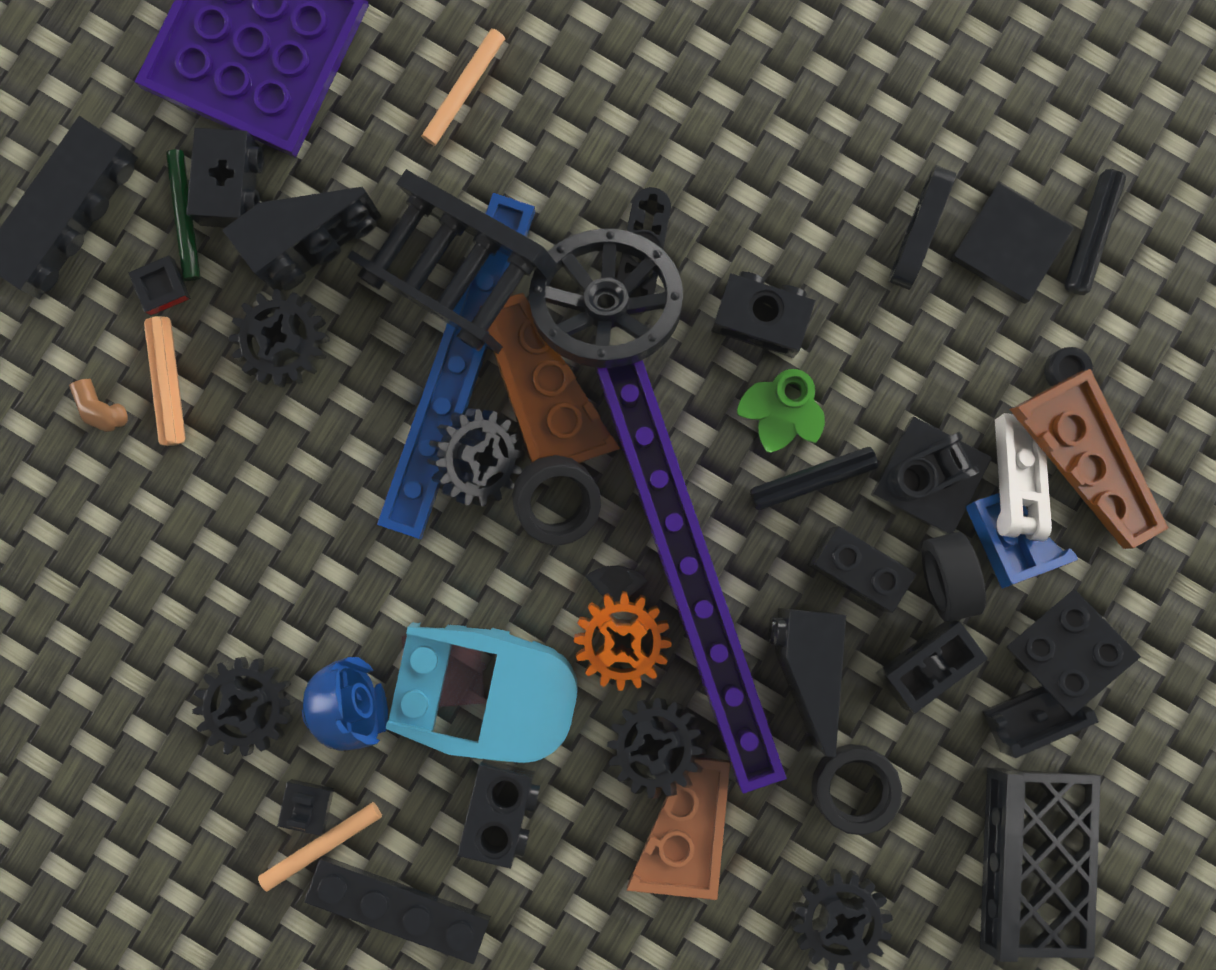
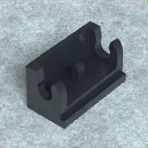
M1042 685L983 710V714L1000 752L1015 759L1099 722L1094 710L1088 706H1083L1071 717Z

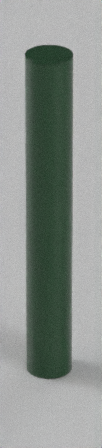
M178 149L168 150L166 152L182 278L185 281H195L201 279L194 224L193 220L187 215L189 187L184 151Z

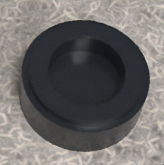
M1065 347L1049 356L1045 363L1044 374L1047 382L1052 387L1081 371L1091 369L1093 373V364L1088 354L1076 347Z

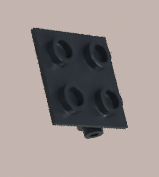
M1075 589L1006 647L1016 657L1014 662L1018 668L1025 674L1030 672L1071 717L1141 657Z

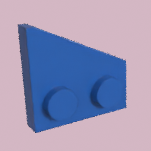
M1000 493L974 501L965 506L1002 589L1078 560L1074 551L1070 548L1063 551L1049 537L1045 541H1034L1027 539L1024 534H1020L1015 538L999 535L997 519L1001 512ZM1023 506V516L1028 517V510L1026 506Z

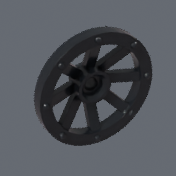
M595 229L572 235L548 251L558 264L548 279L535 271L533 273L529 288L531 316L538 333L555 352L581 365L614 368L639 362L658 351L670 339L680 320L683 287L674 262L658 245L641 235L629 231ZM603 251L601 278L593 281L576 257L590 252ZM616 251L630 254L642 260L622 283L615 279ZM564 267L584 293V296L552 288L549 285L555 274ZM654 271L657 273L663 283L665 292L629 298ZM546 302L581 311L582 313L556 324L549 314ZM664 309L660 319L651 329L628 315ZM592 325L597 327L595 345L584 343L571 337V335ZM617 326L634 337L635 340L610 346L611 329Z

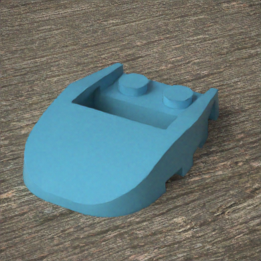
M414 622L408 626L389 720L386 724L387 730L448 755L506 762L529 763L538 761L552 754L561 746L570 730L578 692L574 669L562 654L541 643L529 642L510 635V631L495 628L489 630L467 628V626L459 625L431 628L420 627L421 623ZM452 645L497 654L478 742L433 732Z

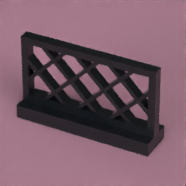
M987 767L980 949L998 961L1018 962V957L1095 958L1101 775L1094 773L1016 771ZM1025 782H1038L1048 793L1033 811L1025 802ZM1050 783L1059 784L1054 788ZM1074 784H1085V800L1073 811L1062 796ZM1056 803L1067 815L1068 819L1052 834L1040 818ZM1035 825L1047 840L1030 856L1023 848V836ZM1077 827L1083 834V847L1072 857L1060 842ZM1055 849L1066 861V864L1050 879L1039 867V864ZM1033 871L1045 886L1028 902L1021 894V883ZM1075 872L1082 880L1080 894L1070 903L1058 888ZM1053 894L1065 909L1048 925L1038 914L1037 910ZM1032 917L1042 928L1043 932L1031 944H1019L1020 928ZM1072 918L1080 925V945H1065L1057 936ZM1052 940L1055 945H1047V944Z

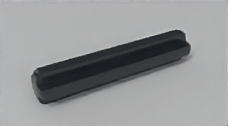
M1106 169L1099 176L1064 285L1068 292L1085 295L1091 291L1125 185L1126 175L1123 172Z
M865 447L753 487L750 490L751 499L755 508L762 510L872 471L878 467V460L873 449Z

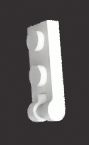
M1004 413L995 419L1001 508L997 519V531L999 535L1015 538L1020 534H1024L1029 540L1045 541L1050 536L1052 528L1046 454L1013 414ZM1023 506L1028 507V517L1023 516Z

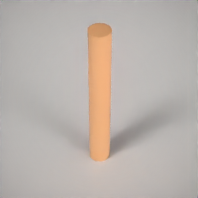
M491 28L421 135L431 145H437L505 41L503 34L496 29Z
M374 802L370 803L259 875L258 881L261 887L268 892L382 818L377 805Z

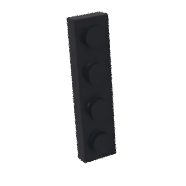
M323 856L319 860L304 903L471 964L475 963L491 918L489 915L327 856Z

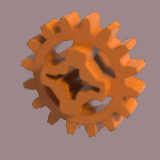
M622 591L620 601L617 602L613 601L609 593L604 594L605 606L600 608L591 602L588 605L592 615L591 619L581 616L578 619L577 624L586 631L585 633L574 635V643L584 645L585 647L577 652V661L589 660L590 663L585 670V674L591 676L597 671L601 673L600 685L603 687L608 684L610 679L616 680L618 691H623L625 680H632L638 689L641 687V676L643 674L652 679L657 677V672L653 666L655 663L666 665L668 662L667 656L660 652V649L669 648L672 645L670 638L660 635V633L669 629L668 621L656 622L655 618L659 615L660 608L655 605L646 610L644 608L645 596L640 595L635 603L629 602L627 591ZM629 612L635 614V616L630 620L616 619L612 613ZM596 626L605 636V643L599 647L597 652H595L592 642ZM651 629L653 644L649 654H647L641 646V638L647 634V630ZM612 630L622 636L631 633L630 640L633 651L630 648L627 649L624 645L615 648V636ZM615 662L630 663L632 667L619 669L611 667V665Z

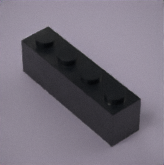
M79 116L0 227V277L19 290L38 299L41 298L43 293L51 290L58 281L59 271L67 259L75 255L82 247L84 235L90 226L106 213L109 207V199L119 185H123L130 179L138 157L122 143Z

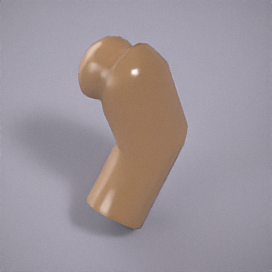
M81 379L69 385L79 415L86 424L105 432L114 431L115 427L126 425L128 415L125 407L119 403L109 406L99 401L91 379Z

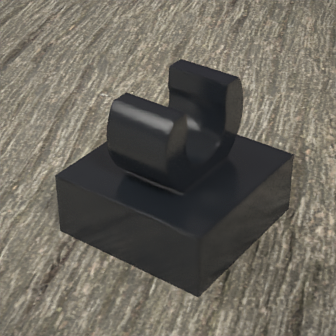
M293 779L289 780L286 784L277 827L319 836L324 834L334 788Z

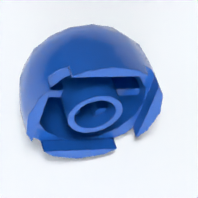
M347 657L323 667L310 679L304 691L303 721L314 737L330 749L346 751L369 747L380 741L377 739L379 733L386 732L388 705L385 691L381 683L373 687L371 678L367 673L374 670L359 657Z

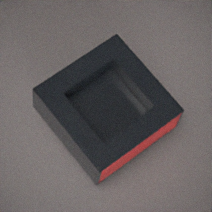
M169 255L128 272L143 310L150 316L191 299L175 259Z

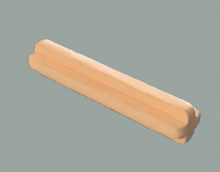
M155 316L145 319L144 328L158 442L163 446H175L184 443L186 437L172 323L168 317Z

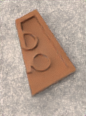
M696 757L695 762L703 768L702 772H689L688 776L693 785L689 788H684L676 783L677 795L666 796L628 882L627 891L711 900L718 899L730 771L729 760Z

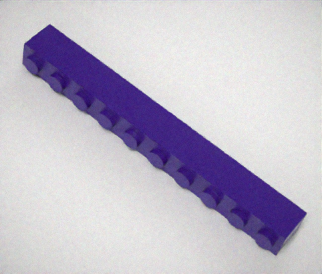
M643 360L622 367H595L737 785L744 794L785 780L787 778Z

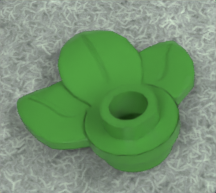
M788 369L781 372L773 382L755 383L745 392L737 407L738 416L759 420V439L764 450L768 453L784 448L796 435H799L808 442L816 443L825 425L824 412L814 400V382L807 373L798 369ZM789 384L796 385L800 390L799 398L789 399L785 395V387Z

